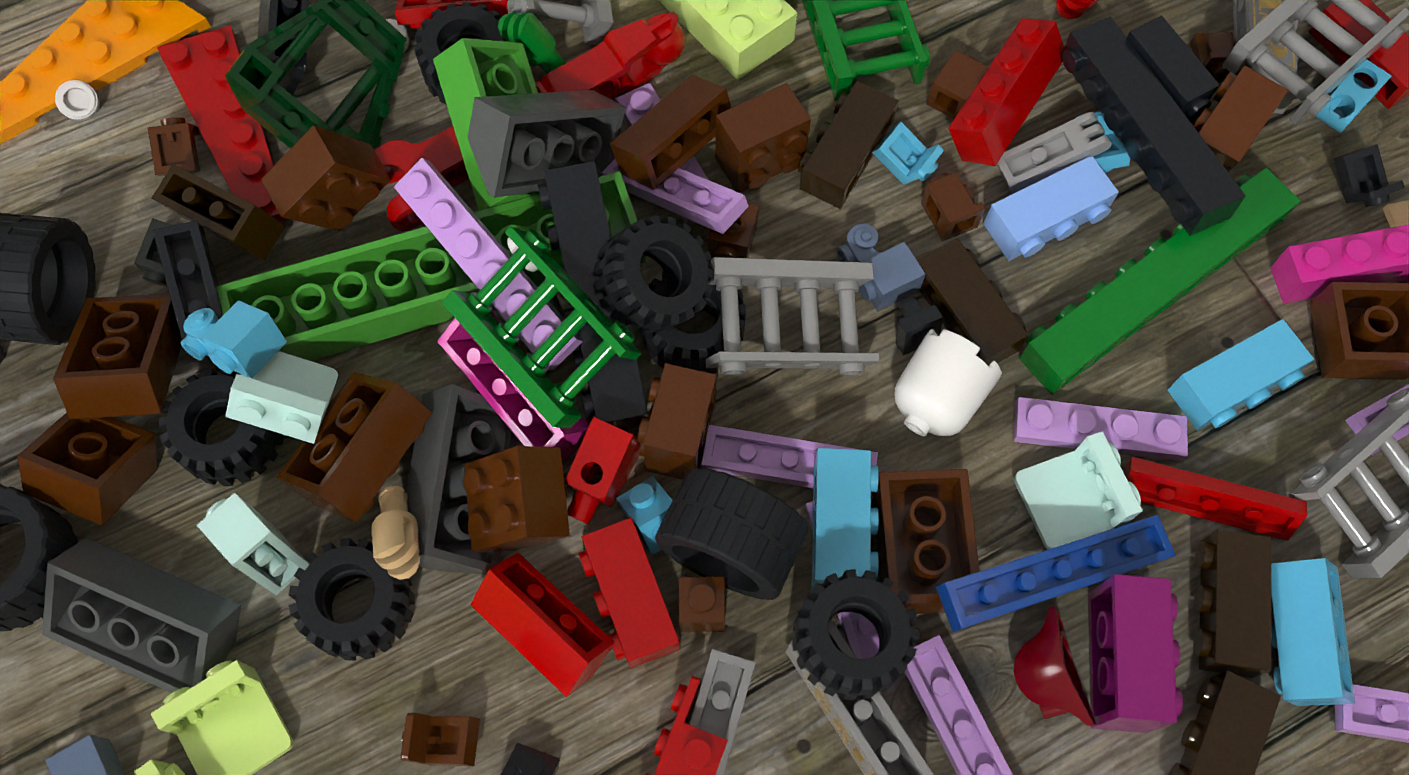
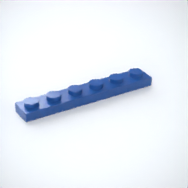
M1155 515L937 586L936 589L951 629L954 632L1107 580L1114 574L1122 575L1176 555L1159 515Z

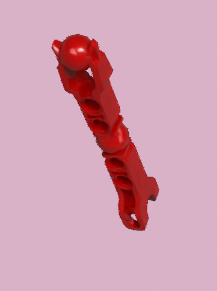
M675 12L659 14L648 20L641 19L610 31L605 36L604 41L596 47L551 71L541 81H536L535 85L538 93L594 90L611 99L626 91L630 92L644 86L661 73L665 66L675 62L683 52L685 35L680 24L677 23L679 19ZM453 126L421 143L412 144L407 141L393 140L374 150L391 179L388 184L399 182L421 158L430 161L452 188L469 178ZM400 194L388 203V220L395 229L408 231L423 224L422 220Z

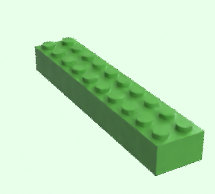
M620 171L598 177L611 238L638 221ZM539 194L474 212L510 256L513 254L507 244L509 237L505 233L510 226L526 232L532 229L541 235L550 246L546 226L554 225L551 208L543 210ZM427 226L217 286L223 315L238 300L269 313L287 341L279 351L309 361L452 320L455 317L441 303L452 290L469 294L480 291ZM549 247L546 251L560 266H563L560 250L551 251V247ZM642 255L640 264L646 262L645 255ZM523 269L537 288L546 279L539 269L535 272Z

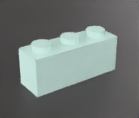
M236 493L229 498L216 502L207 511L206 518L197 524L198 528L232 566L275 595H278L296 579L294 575L298 567L306 570L310 565L273 524Z

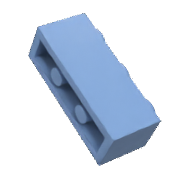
M1091 155L992 204L983 225L1008 261L1020 255L1026 258L1041 250L1046 242L1054 238L1061 241L1072 235L1080 225L1088 221L1091 224H1095L1104 219L1112 211L1110 206L1119 191Z

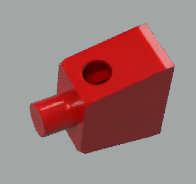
M593 417L565 479V484L576 491L567 509L568 516L589 525L599 503L611 508L617 500L616 498L619 496L639 458L641 445L633 434ZM603 473L602 479L598 483L591 484L592 478L596 474Z

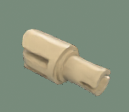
M388 486L379 493L380 515L372 523L373 557L379 566L383 569H388V574L391 577L400 580L408 579L416 573L420 564L418 522L415 516L408 512L407 492L404 493V489L399 486Z

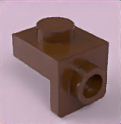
M408 713L402 734L401 760L432 766L474 767L480 718Z

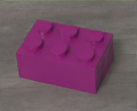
M1114 574L1088 593L1090 707L1096 724L1091 725V728L1147 733L1177 723V716L1181 714L1183 701L1181 690L1175 684V668L1178 667L1180 661V646L1177 640H1173V621L1177 617L1178 601L1176 595L1171 593V579Z

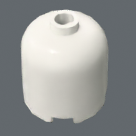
M933 329L929 330L895 387V403L900 412L906 417L904 424L920 436H926L928 432L937 436H952L959 433L968 424L1000 379L1002 371L999 365L992 361L988 366L976 356L980 347L966 338L948 330H943L937 336Z

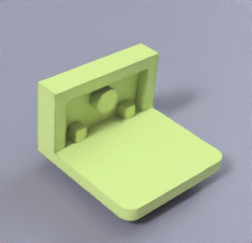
M238 660L234 662L225 661L214 666L206 673L207 678L192 688L184 687L174 691L163 700V706L150 713L159 730L178 736L197 775H252L293 747V738L255 668Z

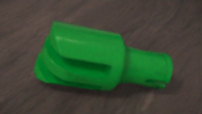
M512 12L503 15L499 19L498 29L500 35L506 42L523 43L529 65L540 66L547 75L567 63L555 50L556 39L532 12H519L517 14Z

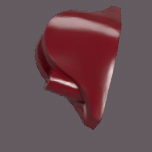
M1058 606L1049 607L1044 625L1039 633L1025 643L1017 653L1014 661L1016 683L1025 697L1040 706L1044 719L1072 713L1085 725H1095L1096 721L1073 661Z

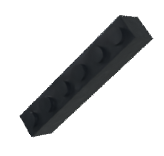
M1111 16L1070 32L1061 56L1066 70L1075 76L1082 86L1087 99L1093 102L1098 110L1104 114L1106 125L1116 133L1126 147L1128 156L1137 162L1148 177L1151 188L1161 195L1170 208L1175 221L1180 223L1189 236L1230 219L1246 195Z
M595 161L544 170L545 183L538 184V190L543 210L551 208L554 225L546 226L551 251L560 250L563 264L561 267L614 323L615 321L610 317L613 312L609 306L603 309L599 302L600 299L604 298L602 291H595L594 282L600 279V275L593 273L594 265L602 260L598 254L611 238ZM572 305V308L564 309L565 318L575 309ZM625 320L619 321L620 323L625 325ZM588 322L577 332L583 342L580 344V350L573 351L576 369L604 340ZM616 353L588 382L589 391L582 392L586 417L595 416L604 422H611L648 414L637 359L622 358Z

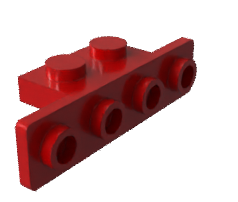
M692 676L688 686L680 684L676 691L670 710L677 712V716L672 729L669 730L663 727L653 754L661 758L654 775H716L728 740L686 724L701 685L700 678Z

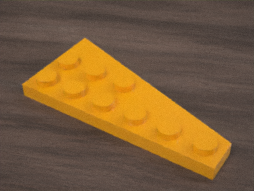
M87 0L0 82V145L37 125L40 116L56 108L55 94L63 83L70 80L83 81L96 92L145 65L147 57L158 51L157 47L179 41L180 38L195 30L199 33L211 28V25L207 18L179 0Z

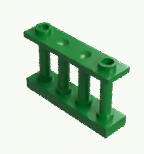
M802 0L835 101L839 100L843 92L850 93L852 82H856L857 77L908 67L914 84L922 83L925 69L930 64V54L925 43L921 44L906 0ZM883 6L887 7L891 18L890 22L843 31L842 28H837L835 23L836 16ZM897 36L902 49L900 53L856 62L853 59H848L845 52L846 46Z
M510 226L505 233L519 247L478 293L472 292L469 294L452 290L441 303L553 428H571L582 417L573 406L575 403L574 397L616 353L619 357L636 360L642 353L632 344L635 340L632 332L617 320L613 323L546 251L550 246L541 235L532 229L526 232ZM531 261L544 274L546 279L506 323H498L490 314L492 310L491 304ZM559 291L575 309L533 354H526L517 344L520 340L518 335ZM588 322L604 340L562 385H554L545 375L547 372L546 365Z

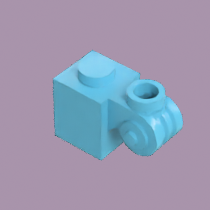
M239 300L220 319L210 308L199 309L190 314L183 325L184 332L187 335L180 342L184 350L195 359L202 360L207 355L222 371L228 374L235 371L249 378H253L287 343L269 313Z

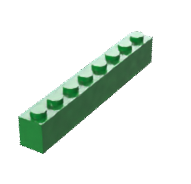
M1267 167L1254 177H1251L1249 174L1244 175L1236 183L1246 196L1230 219L1191 236L1179 224L1173 230L1175 235L1166 241L1163 237H1160L1145 250L1144 254L1146 257L1136 262L1132 258L1120 267L1114 274L1117 277L1109 284L1104 280L1096 284L1085 295L1087 300L1077 307L1075 303H1071L1055 317L1057 322L1050 328L1046 329L1042 325L1035 329L1025 340L1027 347L1020 356V361L1048 392L1054 395L1283 222L1301 200Z

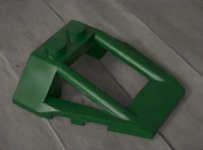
M320 0L248 44L224 76L242 109L290 149L315 125L371 144L373 150L380 147L382 138L379 135L383 120L388 115L390 105L387 103L392 83L397 80L407 38L365 0ZM329 24L368 58L372 64L326 122H324L279 84ZM301 30L275 63L267 58L268 55ZM376 85L360 133L358 134L348 125L342 127Z

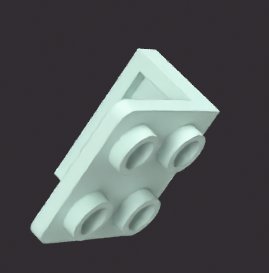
M278 351L253 378L239 374L236 375L231 386L225 417L314 444L333 393L338 373L331 367Z
M1103 431L1086 437L1075 451L1020 470L1014 477V483L1047 550L1127 525L1143 511L1140 506V494L1136 486L1132 482H1128L1120 467L1121 458L1119 452L1111 442L1108 443Z

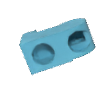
M1366 59L1330 94L1332 99L1315 117L1341 133L1392 75ZM1361 72L1370 75L1374 81V87L1371 88L1354 77V74Z

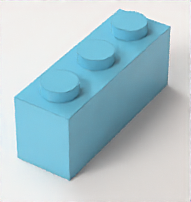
M1284 319L1182 374L1167 391L1197 431L1210 423L1216 429L1238 415L1235 409L1246 404L1250 410L1272 396L1269 392L1272 388L1279 385L1284 391L1298 383L1305 377L1302 370L1315 359Z
M817 448L813 475L811 589L817 583L823 584L827 576L836 573L838 577H842L845 570L856 569V575L862 577L866 570L875 572V579H877L878 552L871 551V535H877L879 515L878 508H871V492H877L879 470L878 466L871 465L870 450Z
M1326 558L1271 563V604H1273L1275 620L1271 622V644L1274 649H1278L1279 666L1274 668V683L1277 692L1283 694L1284 701L1295 706L1355 704L1338 567Z

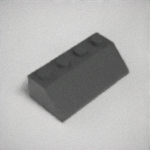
M594 90L475 97L468 141L488 194L496 198L539 191L538 184L545 183L544 170L595 161L598 177L603 176L602 171L614 161L615 156L610 143L620 135L626 107Z
M451 384L425 393L422 396L421 404L430 410L432 414L424 425L423 433L415 440L406 489L408 494V512L415 516L418 522L420 564L418 567L436 571L486 575L489 569L500 563L501 551L472 552L471 537L468 532L469 513L467 492L464 488V464L515 447L517 437L482 395Z
M84 538L47 563L42 635L173 693L184 687H194L207 678L206 673L211 668L225 661L236 641L241 604L91 539Z

